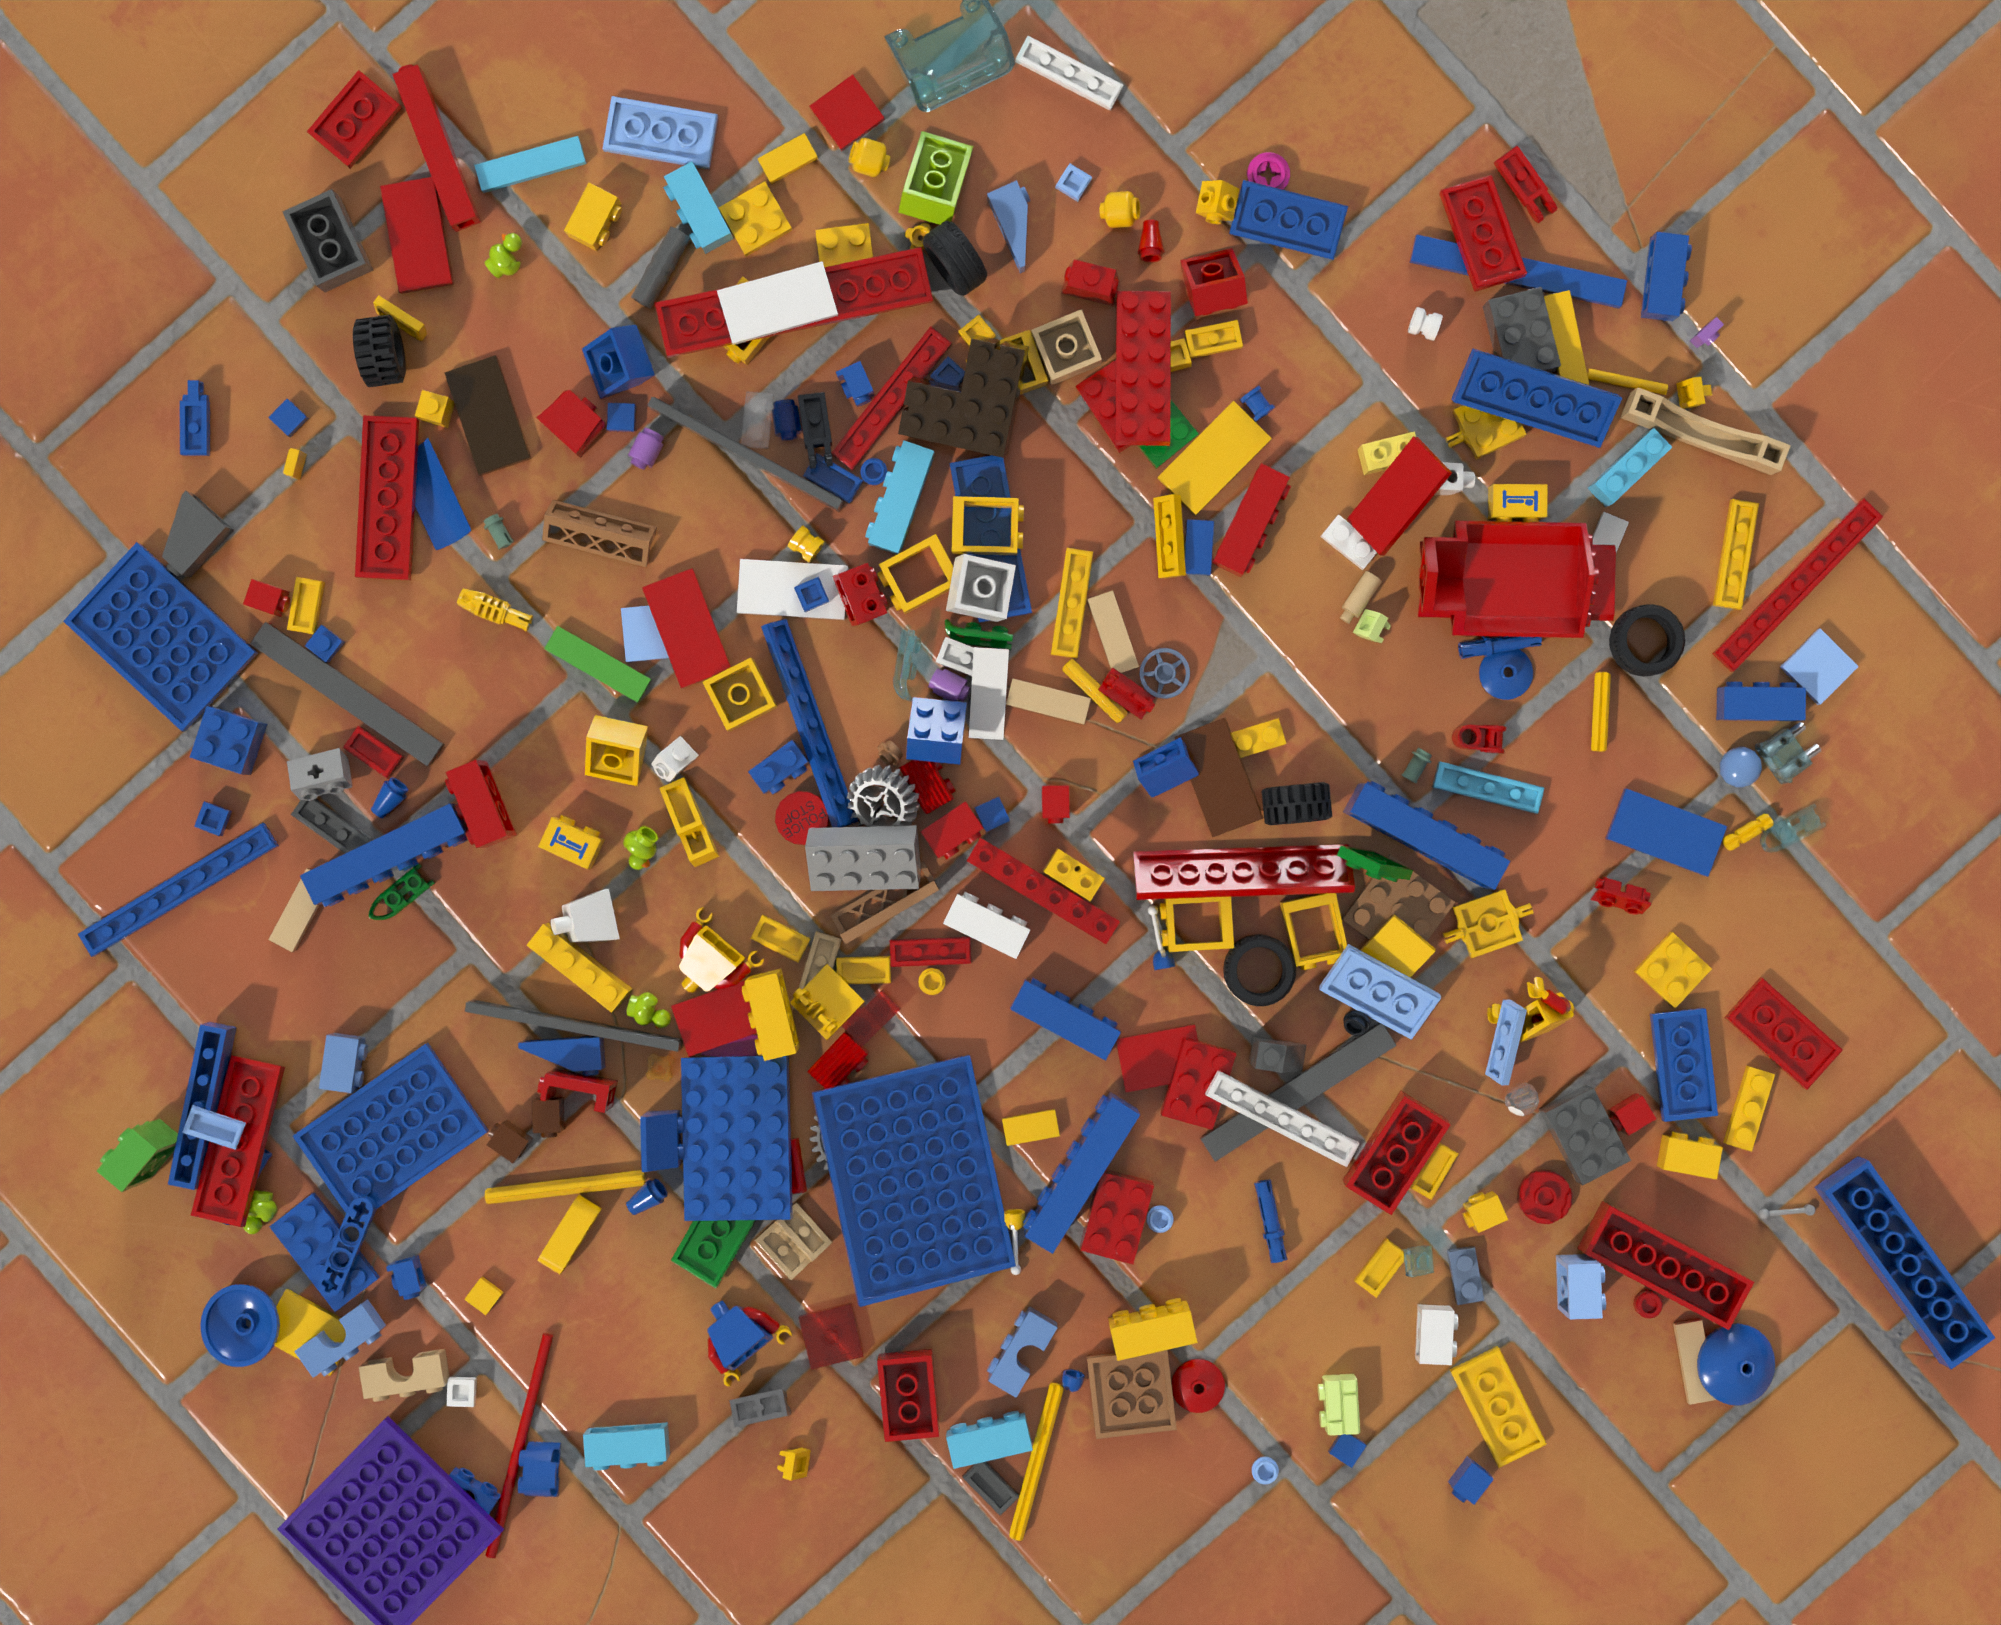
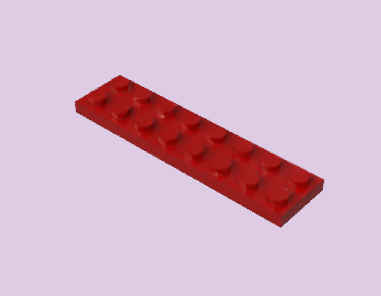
M1349 844L1133 852L1136 900L1351 893L1355 890L1353 869L1346 865L1347 860L1337 856L1340 846L1349 847Z

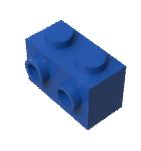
M791 740L749 770L748 773L764 794L771 792L774 795L786 786L784 781L793 776L796 779L807 771L805 766L809 764V760L797 743Z

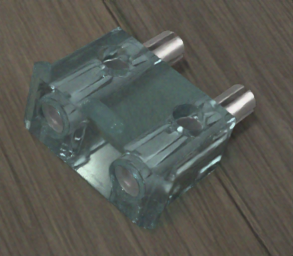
M1799 722L1791 729H1782L1766 741L1755 745V749L1781 784L1791 783L1793 781L1792 778L1813 764L1810 759L1821 752L1818 744L1804 751L1795 739L1797 735L1806 730V726H1803L1804 723Z

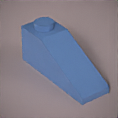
M1016 180L987 193V201L1021 274L1025 272L1027 203L1030 202V198L1025 187L1020 188Z

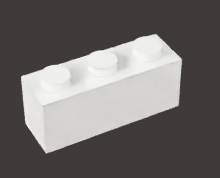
M964 892L963 896L957 894L943 924L1017 959L1030 932V928L1026 927L1028 922L1015 915L1009 919L1001 915L1002 909L990 903L987 907H984L977 903L979 898L970 893Z

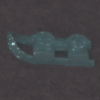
M901 630L893 685L900 698L911 702L913 698L907 689V679L914 680L917 667L911 661L913 653L917 654L920 651L921 639L915 636L914 630Z
M1815 803L1764 831L1760 837L1762 849L1769 853L1783 850L1826 827L1825 822L1820 823L1819 816L1813 810L1817 808ZM1799 818L1800 823L1791 826L1790 821ZM1802 829H1805V832L1796 835L1797 832L1801 831ZM1775 830L1782 844L1769 848L1766 844V838L1770 832Z

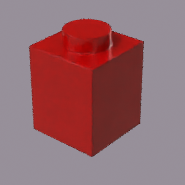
M251 579L243 605L281 617L282 613H285L289 607L290 597L288 596L290 592Z
M1069 785L1042 786V818H1048V824L1064 823V818H1070Z
M1634 1093L1608 1109L1612 1115L1609 1119L1616 1131H1622L1628 1136L1657 1119L1644 1097L1638 1093Z

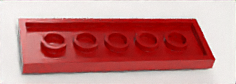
M1117 291L1115 445L1170 446L1171 291Z
M363 415L355 563L356 578L411 581L419 438L418 418Z
M231 1055L217 1113L246 1122L236 1150L209 1141L190 1216L245 1227L285 1071L284 1066Z

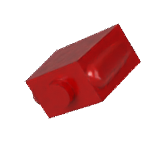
M1074 259L1065 271L1061 293L1113 306L1120 281L1117 270Z
M571 390L562 392L547 409L536 417L580 458L592 441L605 428V422L594 412L597 407L586 397L580 400Z

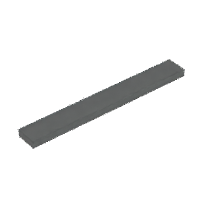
M651 397L648 407L656 413L837 512H840L843 507V501L839 497L656 397Z
M265 622L250 644L426 766L431 765L444 746V743L270 623Z
M474 999L466 1002L465 1012L676 1052L681 1050L683 1043L681 1038Z
M1378 1023L1367 1032L1275 1089L1268 1096L1297 1110L1397 1045L1384 1025ZM1238 1113L1200 1139L1216 1162L1269 1127Z

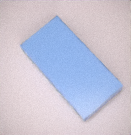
M193 1105L182 1133L236 1150L246 1122Z

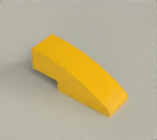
M683 777L660 787L659 789L677 835L681 838L691 864L697 867L720 857L686 779Z

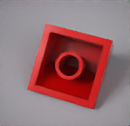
M1233 248L1180 260L1189 302L1195 316L1209 315L1216 311L1234 309L1248 304L1245 276Z

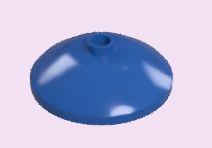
M248 1284L231 1285L216 1292L207 1302L201 1317V1336L209 1353L219 1362L232 1367L249 1366L261 1361L273 1349L280 1327L278 1311L271 1298L261 1289ZM247 1319L251 1321L250 1328L246 1326Z
M1733 1323L1730 1330L1721 1326L1708 1335L1699 1350L1697 1359L1699 1379L1704 1389L1713 1398L1728 1405L1751 1403L1762 1396L1772 1382L1775 1372V1356L1772 1346L1760 1331L1751 1326ZM1747 1363V1370L1743 1372V1365Z

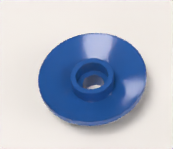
M1520 649L1492 654L1491 657H1484L1479 667L1481 685L1488 694L1497 699L1510 700L1517 698L1525 693L1531 685L1533 679L1532 663L1528 656ZM1506 667L1512 669L1511 677H1506L1504 675V669Z

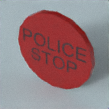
M797 791L789 794L780 801L776 809L775 823L778 832L785 840L794 844H806L809 828H827L829 817L823 801L810 792Z

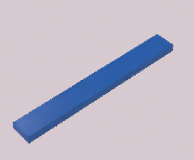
M1422 235L1415 236L1409 263L1468 275L1457 243ZM1522 257L1527 275L1523 278L1504 283L1527 289L1542 287L1543 292L1550 294L1570 290L1571 298L1621 308L1627 280Z
M787 619L765 624L761 628L832 828L844 827L859 822L857 817L851 818L855 810L848 808V803L851 801L847 798L848 790Z
M262 823L78 933V936L90 956L95 957L279 845L267 825Z

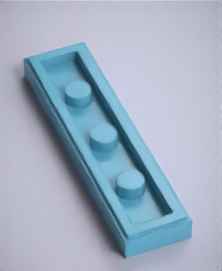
M575 136L474 166L481 191L486 193L587 163L580 138Z
M1441 761L1438 762L1432 788L1535 814L1539 812L1545 789L1544 787Z

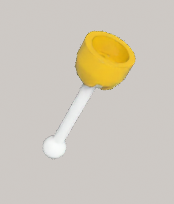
M1009 1209L1004 1211V1219L1008 1229L1012 1230V1245L1016 1266L1011 1267V1273L1018 1275L1021 1272V1267L1018 1265L1017 1230L1021 1229L1024 1225L1025 1211Z

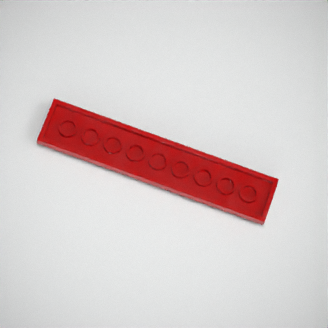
M919 247L824 267L838 316L756 339L932 303L933 297L922 248ZM717 290L655 302L667 358L732 345Z

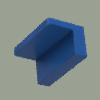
M1181 737L1133 761L1138 780L1151 797L1164 793L1199 775L1197 768L1189 758L1186 745Z

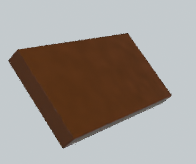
M1226 717L1174 737L1175 740L1180 737L1182 738L1189 758L1198 770L1199 775L1190 780L1212 838L1264 818Z

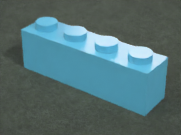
M903 440L901 447L896 446L892 461L896 462L893 472H887L883 486L887 487L884 498L879 496L874 512L878 513L875 523H869L865 537L869 538V546L895 555L901 553L935 456L933 450Z

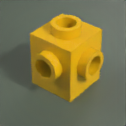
M1223 180L1202 181L1196 213L1205 217V221L1211 224L1219 225L1222 221H1233L1239 188Z

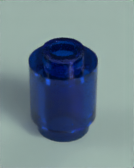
M793 399L774 402V409L771 411L775 436L781 437L782 441L797 439V434L802 432L798 406L795 405Z

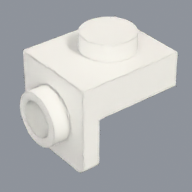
M679 736L656 756L652 766L660 778L671 783L699 755Z

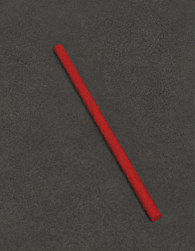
M548 1333L542 1334L495 1516V1521L502 1528H504L519 1470L520 1450H524L553 1339V1335ZM502 1533L487 1547L486 1557L496 1558Z

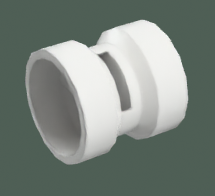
M1416 307L1409 324L1408 333L1417 335L1421 331V334L1426 339L1434 341L1443 315L1438 313L1426 315L1425 309Z

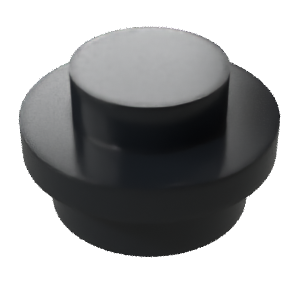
M1356 1010L1347 1012L1343 1019L1345 1030L1354 1036H1360L1367 1032L1371 1024L1370 1019L1364 1013Z

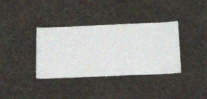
M974 647L969 738L1003 740L1009 649Z

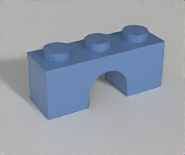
M368 1299L339 1319L346 1331L344 1342L332 1341L323 1330L294 1351L313 1378L319 1373L326 1376L338 1367L335 1363L342 1357L347 1361L360 1351L358 1346L366 1341L370 1345L382 1336L379 1331L386 1324Z
M1030 1306L1026 1312L1021 1311L1014 1322L1017 1328L1012 1335H1006L1000 1346L1003 1349L999 1358L994 1357L986 1370L989 1372L988 1381L1014 1397L1018 1396L1030 1375V1368L1021 1364L1017 1359L1018 1351L1027 1345L1036 1346L1044 1351L1058 1328L1056 1321Z

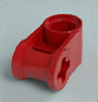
M1462 725L1453 731L1452 741L1460 749L1504 754L1505 749L1502 748L1503 733L1507 730V727L1498 725ZM1464 730H1469L1472 734V740L1469 744H1465L1462 741L1461 735Z

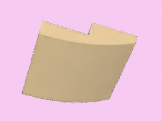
M797 1202L793 1205L792 1219L776 1220L754 1240L789 1280H792L833 1243Z

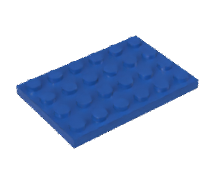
M138 542L131 547L63 621L182 732H185L205 711L206 706H210L258 654L255 649Z
M426 1043L294 1134L293 1138L345 1213H347L351 1202L360 1196L371 1197L376 1203V1209L489 1132V1130L429 1043ZM363 1202L356 1206L360 1209L359 1215L356 1219L351 1218L350 1220L359 1221L364 1213L369 1212L365 1208L366 1203Z
M789 1055L764 1061L763 1056L681 1058L682 1118L684 1123V1132H682L684 1147V1221L792 1219Z

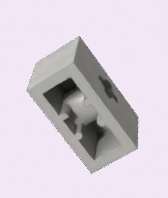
M340 748L287 761L290 788L300 801L314 800L318 796L328 793L338 794L343 792L344 789L353 787L349 759Z

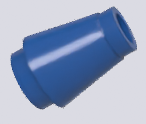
M393 777L388 781H384L371 807V811L376 816L384 818L407 798V786Z
M658 1179L648 1180L626 1202V1206L633 1215H637L663 1203L664 1198L668 1195L667 1190Z

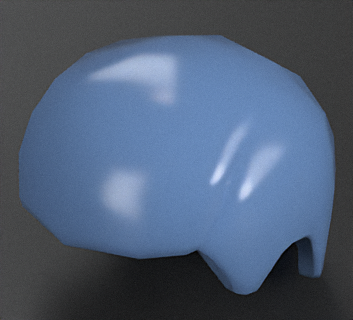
M1744 746L1728 750L1719 763L1720 774L1724 781L1737 788L1746 787L1756 782L1762 771L1760 757L1755 751Z

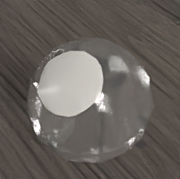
M1517 1082L1511 1085L1504 1097L1505 1105L1509 1111L1518 1116L1530 1115L1537 1109L1539 1104L1537 1091L1532 1085L1525 1082Z

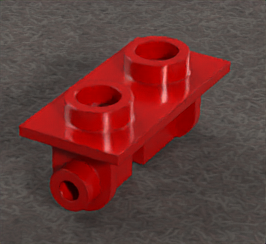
M1113 667L1098 688V691L1141 720L1146 712L1150 713L1155 706L1153 701L1156 697Z
M1607 877L1597 878L1595 888L1598 890L1590 899L1599 902L1604 907L1621 908L1633 915L1643 914L1652 904L1649 902L1651 893L1646 892L1645 888L1626 884L1625 891L1622 892V882Z

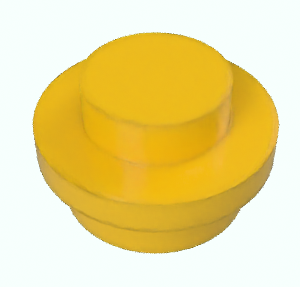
M928 968L919 976V987L928 995H936L944 989L945 976L936 968Z

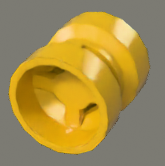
M803 525L794 534L787 547L794 552L798 551L801 553L803 559L810 563L820 552L825 541L819 536L814 537L811 535L810 530Z

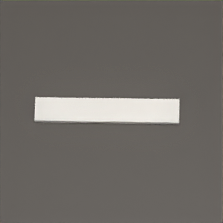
M1219 1070L1216 1072L1205 1093L1206 1096L1345 1167L1348 1166L1359 1146L1358 1141Z

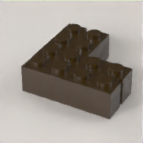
M975 335L971 338L962 387L912 377L907 383L903 404L907 405V407L902 410L898 434L1004 458L1009 451L1029 346L1005 341L1001 344L999 350L995 348L999 346L1000 340Z

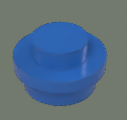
M877 458L866 460L860 470L864 482L873 486L883 483L888 472L885 463Z

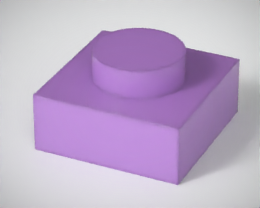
M1717 317L1714 318L1690 342L1696 348L1704 343L1709 346L1720 336L1717 331L1724 324Z

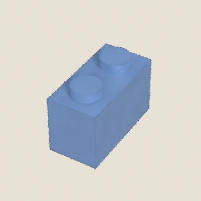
M339 1033L326 1035L319 1089L345 1093L358 1091V1087L362 1086L364 1080V1071H361L362 1060L366 1059L368 1052L365 1037Z

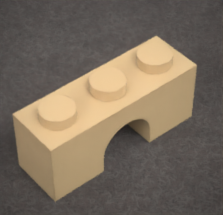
M445 1349L418 1353L412 1358L414 1371L411 1376L398 1374L394 1369L392 1357L365 1361L359 1366L363 1398H373V1401L377 1402L389 1399V1395L399 1394L400 1397H409L415 1395L416 1391L426 1390V1393H435L443 1390L449 1378Z

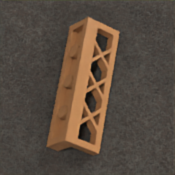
M552 500L544 515L542 540L647 567L650 547L656 536L657 527ZM551 525L560 527L565 534L560 536L550 533ZM576 534H587L591 541L583 542ZM605 539L611 540L617 548H607L602 541ZM634 546L643 549L642 557L633 555L628 548Z
M922 862L921 869L929 883L922 888L912 889L916 891L906 896L908 889H905L901 900L896 902L886 899L888 889L873 890L830 915L840 931V936L844 943L847 944L939 891L940 889L926 864ZM884 891L883 898L876 896L877 894ZM870 898L882 901L880 910L875 915L863 913L865 901ZM885 902L892 904L889 907L883 909ZM861 904L860 911L852 910ZM846 912L858 914L856 926L846 931L838 917ZM861 916L869 917L860 923Z

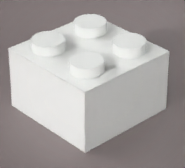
M967 554L955 557L946 611L996 622L1007 619L1016 565Z

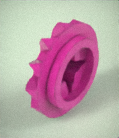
M1266 152L1253 158L1248 166L1246 176L1250 182L1283 190L1290 179V168L1283 157L1276 153ZM1267 164H1269L1271 173L1276 175L1271 178L1269 185H1267L1266 178L1260 175L1265 172Z

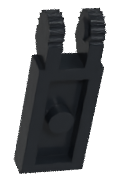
M825 393L798 395L804 445L808 452L810 469L816 468L817 460L814 448L824 447L826 466H833L831 453L832 439Z

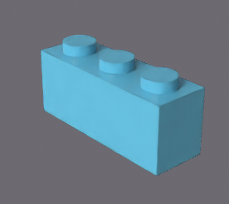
M693 162L664 176L668 185L663 188L671 202L675 199L678 202L680 209L676 210L683 225L689 223L693 232L689 236L696 249L702 247L704 253L707 254L734 239Z
M1652 428L1643 434L1602 473L1588 489L1605 507L1612 505L1656 464L1672 446L1655 428Z
M1019 1411L1007 1412L1003 1414V1418L995 1420L992 1417H985L977 1420V1424L969 1426L966 1423H959L951 1426V1430L946 1432L953 1469L1033 1451L1025 1412L1020 1414Z
M668 1422L587 1428L583 1434L585 1467H593V1470H606L611 1465H620V1468H633L638 1463H647V1466H660L670 1456Z

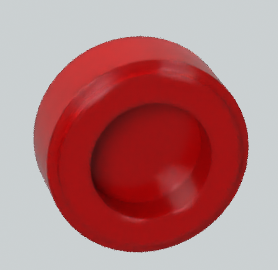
M1643 1290L1634 1298V1308L1642 1317L1651 1319L1661 1313L1663 1302L1655 1292Z

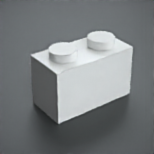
M1417 1304L1415 1359L1419 1364L1452 1365V1357L1457 1356V1342L1453 1341L1454 1330L1458 1329V1315L1454 1314V1310L1450 1306Z

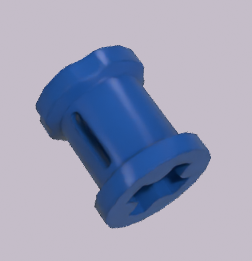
M1260 385L1240 399L1242 403L1247 404L1254 414L1253 419L1255 422L1275 408L1273 404L1270 405L1261 393L1262 388Z

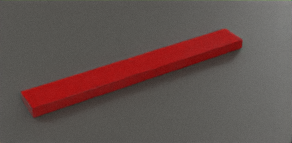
M1865 498L1861 499L1712 654L1730 672H1734L1869 533L1883 516Z

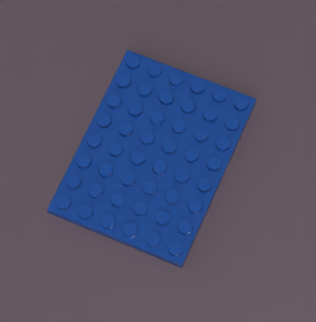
M970 1055L812 1092L859 1307L1016 1266L1008 1227L1004 1219V1208Z

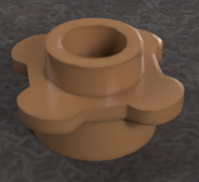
M892 741L882 742L877 747L879 750L878 755L885 764H891L896 767L900 763L899 759L903 757V754Z

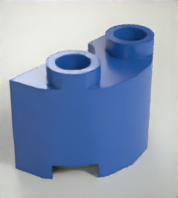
M529 1441L526 1450H520L519 1466H523V1477H519L518 1493H524L525 1496H559L560 1478L558 1471L561 1443Z

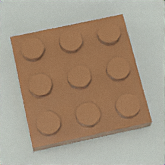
M1391 854L1387 856V858L1404 865ZM1413 871L1410 880L1398 879L1397 882H1393L1383 877L1381 880L1371 878L1342 917V920L1370 940L1395 914L1423 939L1428 941L1456 902Z
M1168 1350L1117 1361L1116 1353L1087 1356L1096 1439L1177 1430Z

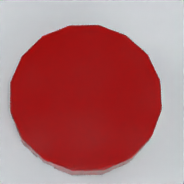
M1541 1169L1531 1172L1522 1180L1518 1188L1517 1200L1520 1209L1526 1217L1536 1223L1551 1224L1567 1215L1572 1206L1573 1194L1563 1176L1552 1170Z

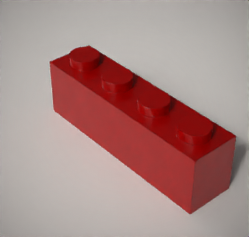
M1262 463L1258 466L1212 564L1238 577H1241L1244 572L1249 574L1256 560L1252 555L1256 547L1262 548L1267 538V534L1263 532L1268 523L1273 525L1279 513V510L1275 509L1279 499L1284 501L1291 488L1287 484L1290 479L1289 476Z

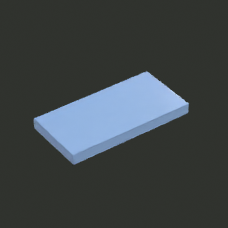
M611 96L603 151L679 165L693 162L697 168L710 170L719 116L718 114Z
M1350 944L1346 946L1319 986L1322 992L1411 1040L1441 999V995L1438 992Z

